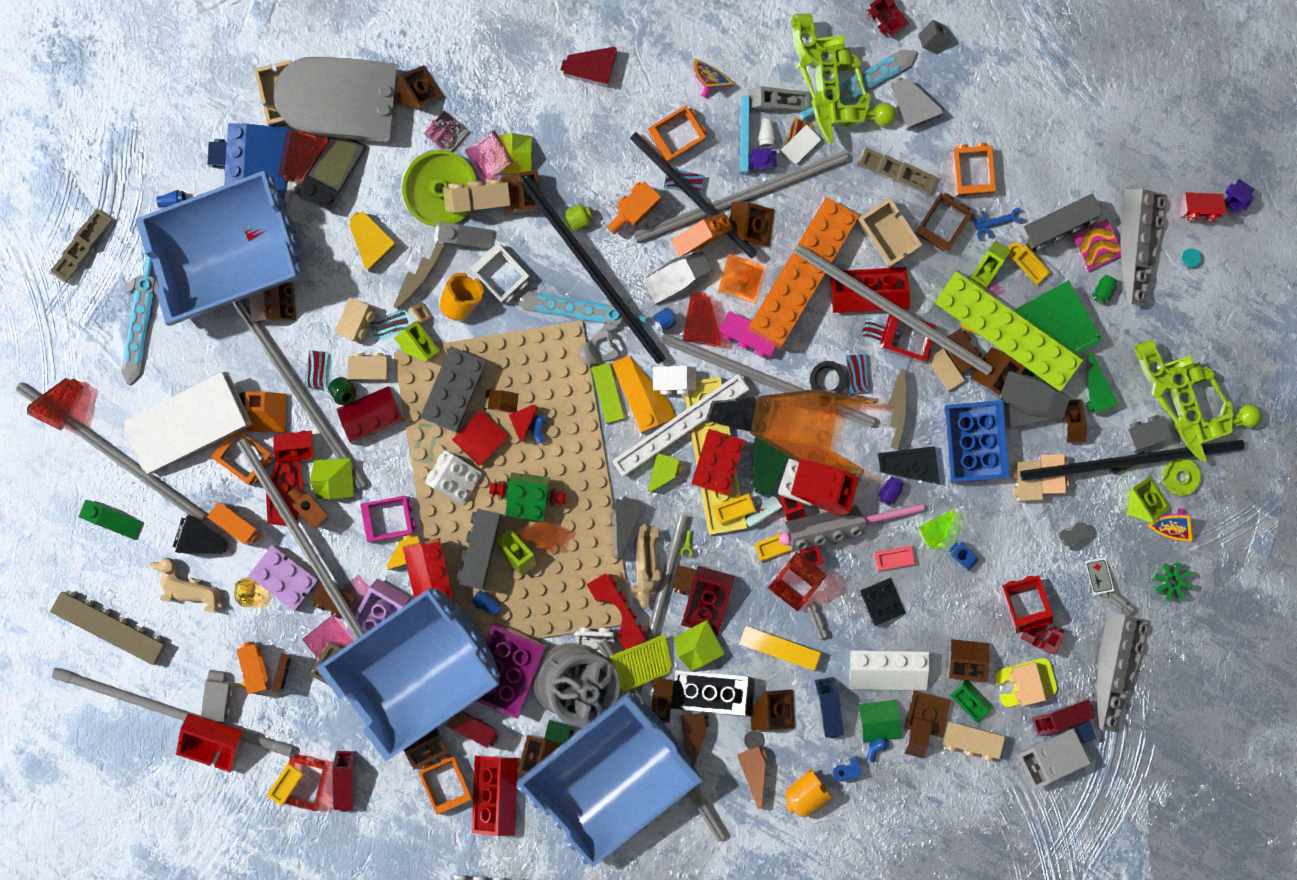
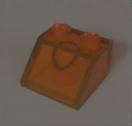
M728 254L718 294L754 304L765 267L748 259Z

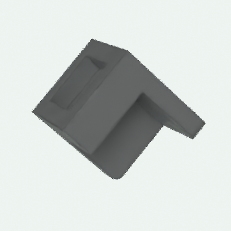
M932 20L918 35L922 48L935 54L951 40L947 26L935 20Z

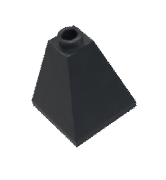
M182 514L171 550L176 553L222 554V552H226L229 542L193 517Z

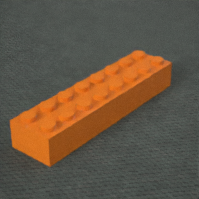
M826 196L797 246L802 245L831 264L858 220L859 215ZM793 251L747 330L773 344L776 348L781 349L824 277L825 272L796 255Z

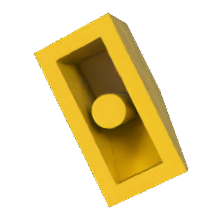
M414 534L403 537V541L398 543L386 565L387 570L406 565L402 546L420 543L419 536L415 537Z

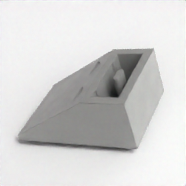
M1074 728L1018 754L1019 760L1034 790L1091 764Z

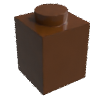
M677 565L671 587L675 588V593L685 595L686 592L690 593L696 570Z

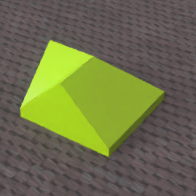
M515 133L494 136L493 174L510 175L518 172L532 171V136Z
M352 458L314 460L310 483L316 498L338 499L355 497Z
M1151 476L1125 491L1129 497L1127 515L1151 523L1171 509Z
M708 620L674 637L678 658L690 671H694L725 655Z

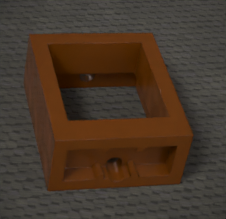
M940 193L916 230L915 235L947 254L973 213L970 211V207L963 203L959 205L954 201L955 198L948 193ZM940 202L964 216L949 242L924 228Z

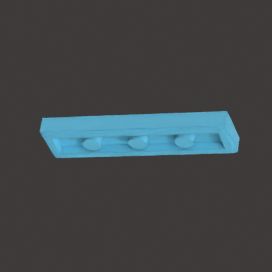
M742 95L740 173L748 174L749 95Z

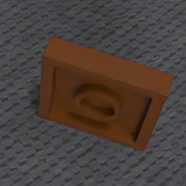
M280 654L271 691L284 692L293 654Z
M913 690L904 728L910 729L913 717L932 721L930 735L942 737L951 700Z

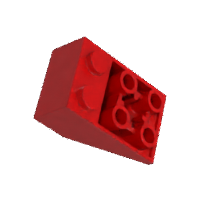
M800 458L790 494L831 514L840 516L851 512L860 477L843 469Z

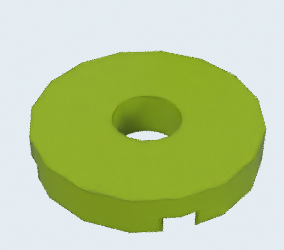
M1186 458L1175 459L1168 462L1164 467L1162 481L1166 490L1171 494L1186 496L1195 492L1199 487L1201 473L1197 464L1192 460ZM1181 471L1187 476L1186 481L1183 483L1179 482L1176 477L1177 473Z

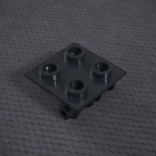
M891 578L860 590V596H862L865 603L864 607L867 608L874 627L906 613Z

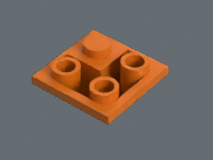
M245 391V410L252 425L246 427L247 431L286 432L287 394Z

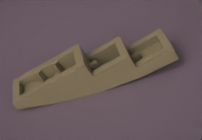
M867 147L863 148L857 163L858 166L928 195H931L938 178L906 162H900Z
M96 209L74 235L73 241L50 270V274L66 284L112 222V218Z
M436 243L430 259L422 257L415 274L408 271L393 306L395 309L399 310L426 282L445 249L444 244Z
M904 369L899 370L887 407L894 409L888 427L895 429L889 447L895 450L899 448L906 415L907 387Z

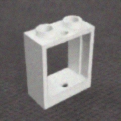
M499 243L493 246L470 268V271L501 304L504 302L509 303L515 297L514 293L518 289L523 290L529 284V275ZM500 254L522 276L502 296L480 274Z

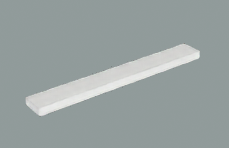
M737 374L612 461L622 477L626 476L704 422L712 401L737 399L750 389L741 376Z

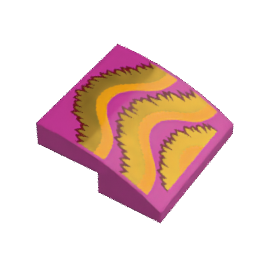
M1108 219L1072 236L1088 272L1121 257L1120 245Z

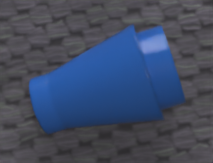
M175 190L165 195L157 196V206L161 208L186 200V195L184 191Z
M479 590L471 602L475 605L474 607L496 615L501 608V605L486 591Z

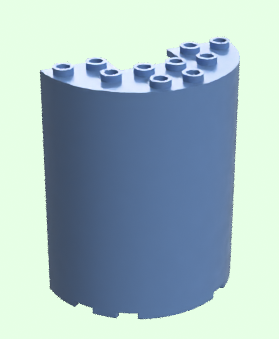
M265 171L135 219L144 252L152 259L159 283V288L155 290L165 324L168 326L294 281L303 275L300 254L302 245L295 236L297 232L296 226L289 219L285 202L280 198L275 188L273 177L271 175L268 176ZM252 229L248 232L250 233L260 229L255 234L265 232L248 241L244 231Z
M436 588L427 589L316 667L339 699L345 696L364 721L366 727L363 729V732L385 761L400 753L499 683L500 673L482 637V630L478 626L475 627L471 621L470 614L466 610L463 611L448 595Z
M628 692L521 777L517 782V788L523 795L527 794L529 796V801L534 808H539L546 815L550 814L554 818L553 822L559 829L563 828L566 831L567 844L572 850L576 849L580 853L579 857L585 864L589 863L593 868L699 784L702 779L696 767L691 768L693 765L690 757L684 748L677 747L679 744L675 736L646 703L642 704L638 696Z

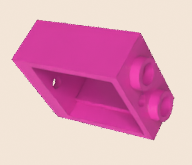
M406 495L360 504L367 542L414 534L413 530L416 529L415 518H411L410 511L413 510L412 501L407 499ZM402 502L407 530L375 536L370 508Z

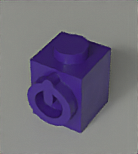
M772 148L752 149V154L749 155V166H753V172L772 170L773 167H777L776 150L772 151Z
M1238 179L1235 184L1231 183L1225 191L1227 194L1224 199L1225 206L1237 214L1242 209L1246 211L1255 198L1252 195L1255 189Z

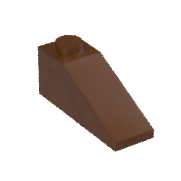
M704 712L680 715L685 751L693 765L691 768L695 766L706 734V728L709 727L708 716H704Z

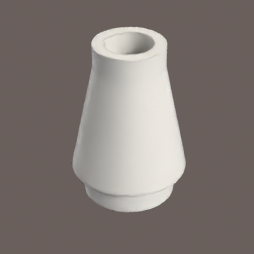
M772 119L761 120L757 140L761 148H773L775 146L776 137Z

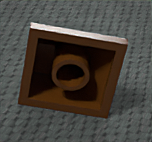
M424 65L402 73L395 78L394 99L397 103L418 109L444 98Z
M732 202L729 221L740 240L765 247L770 246L774 209L750 202Z
M793 689L764 691L751 710V730L795 728Z

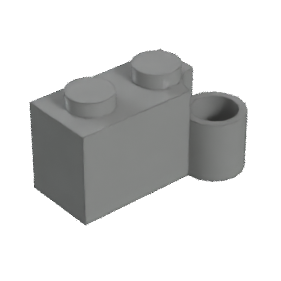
M209 670L204 687L201 710L202 718L224 722L230 716L231 705H228L229 698L233 696L234 687L230 686V682L225 681V672Z

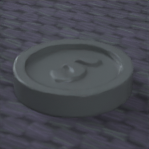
M750 731L744 737V744L748 749L756 746L760 748L763 744V737L758 731Z

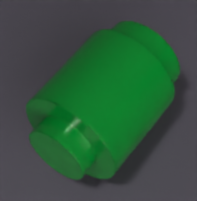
M1103 275L1092 293L1094 301L1102 305L1109 303L1117 288V280L1111 276Z

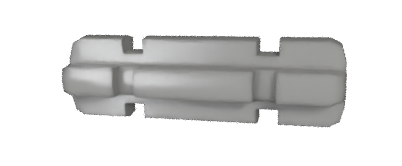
M1116 592L1101 594L1105 598H1109L1108 600L1116 607L1123 609L1125 614L1131 615L1134 612L1135 607L1130 603L1128 604Z
M816 603L807 604L806 608L808 613L810 612L809 616L814 629L817 630L818 639L828 637L820 612L817 611Z

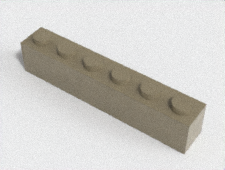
M69 590L67 592L60 591L50 613L151 665H156L166 644L162 643V638L154 634L152 637L145 634L146 630L137 625L135 628L129 626V621L126 619L112 617V612L101 608V610L95 608V604L87 599H84V601L77 599L78 595Z

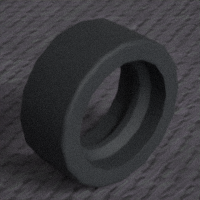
M834 361L818 363L810 374L812 390L817 395L825 398L837 396L846 384L844 369ZM825 368L835 370L839 376L837 387L830 391L821 389L817 384V375Z

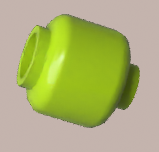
M577 204L568 208L563 218L569 230L573 229L578 232L591 225L590 218L593 217V214L589 207L585 208L583 204Z

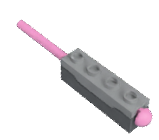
M919 504L863 517L856 505L852 506L850 513L840 516L826 512L785 522L784 532L780 534L779 540L782 545L790 546L791 551L858 537L864 535L867 524L923 512L924 505Z

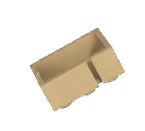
M292 60L275 63L274 65L277 70L275 72L271 65L254 69L268 126L276 127L286 124V121L278 113L275 106L274 86L279 74L287 65L292 63Z
M491 178L485 179L486 183L478 180L467 181V185H464V183H450L447 188H443L445 210L455 213L471 211V208L479 210L510 206L508 182Z
M888 198L857 220V223L888 269L903 260L904 255L908 257L922 246L904 217L901 215L896 219L895 216L900 211L891 198Z

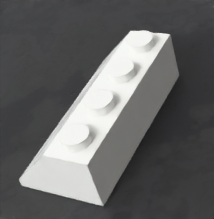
M850 650L849 689L927 691L929 652Z

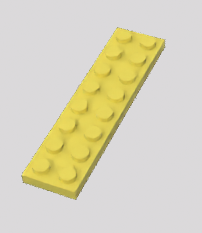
M721 377L696 381V391H689V394H684L687 409L722 385ZM705 420L691 430L696 465L698 464L708 429L725 433L724 438H728L731 435L729 426ZM737 469L734 476L730 475L733 482L728 497L701 488L709 535L747 529L745 516L719 525L713 509L715 505L741 496Z

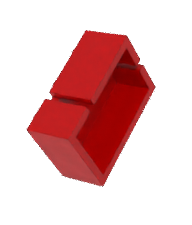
M708 429L691 485L728 497L733 482L730 475H735L745 440L731 435L728 438H724L725 433Z
M188 713L180 729L176 755L211 766L217 751H221L214 768L231 773L239 755L243 731Z

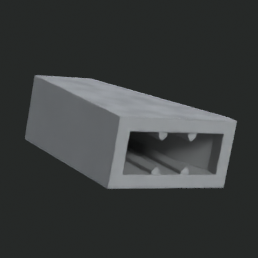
M900 77L892 81L889 90L906 130L942 116V109L909 78L903 80Z

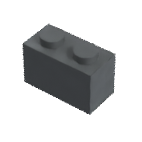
M1159 415L1147 418V423L1141 424L1138 421L1129 425L1130 429H1127L1126 433L1133 452L1172 438L1165 416L1159 418Z

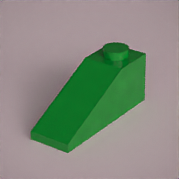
M1093 352L1086 355V399L1088 401L1086 406L1090 413L1093 412L1096 415L1118 403Z
M85 499L78 516L81 519L133 540L136 539L143 523Z

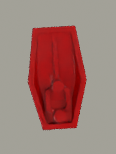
M301 460L279 461L275 463L270 478L297 521L299 512L293 507L292 503L294 500L289 496L288 492L297 486L304 493ZM266 492L267 524L287 526Z

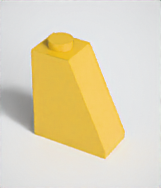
M361 211L360 213L356 212L350 218L349 226L364 267L370 272L396 244Z

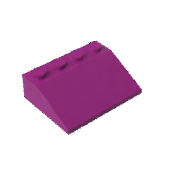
M500 623L492 624L485 643L500 673L499 683L475 701L518 719L546 646Z

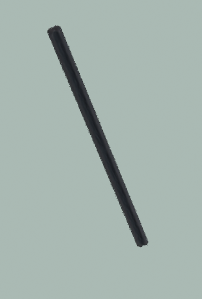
M528 175L522 178L520 184L657 364L662 363L666 359L664 354Z
M1241 439L1202 445L1205 455L1243 450L1245 445ZM1188 447L1022 470L1020 471L1021 481L1196 456Z

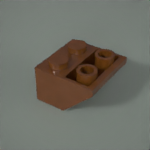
M538 170L518 172L500 177L502 182H508L510 206H504L505 216L541 212L520 184V180L528 175L540 190Z
M288 282L250 296L251 322L268 323L296 320L293 282Z
M991 347L983 358V361L993 366L991 373L986 375L976 369L970 379L998 399L1003 400L1000 398L1008 372L1021 374L1025 366L1009 355Z
M950 639L947 678L988 682L990 663L989 643Z
M436 727L405 748L404 752L413 770L448 753L449 749L438 727Z
M528 734L517 773L525 775L563 744Z

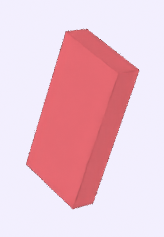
M912 545L874 552L877 571L916 564Z

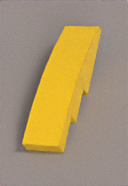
M747 626L740 641V645L816 671L822 654Z

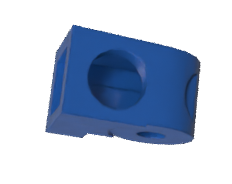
M668 308L652 316L662 333L677 325L675 318Z
M959 540L946 552L968 572L979 561L976 555Z
M856 756L849 758L850 764H838L833 768V776L837 781L843 782L862 776Z

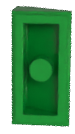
M965 680L950 694L977 723L993 708V705L969 680Z

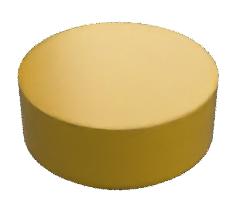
M1018 242L1011 243L1007 247L1011 250L1007 258L1015 262L1012 258L1024 246Z

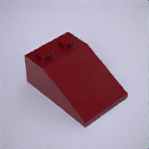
M698 566L681 625L692 628L708 620L715 635L718 636L735 576Z

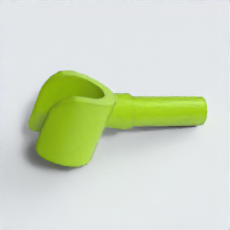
M687 530L686 542L681 549V556H683L685 549L690 551L689 558L692 556V549L690 548L692 531Z

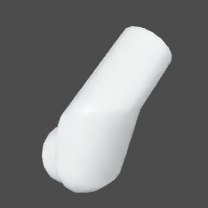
M294 179L286 183L285 203L289 204L291 194L298 191L302 184L300 180Z

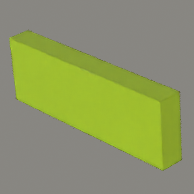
M610 363L592 367L606 424L624 419Z

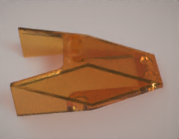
M822 389L757 396L750 434L797 462L800 461V458L843 469L860 477L864 474V469L831 449L837 410L840 407L874 405L878 403L879 398Z

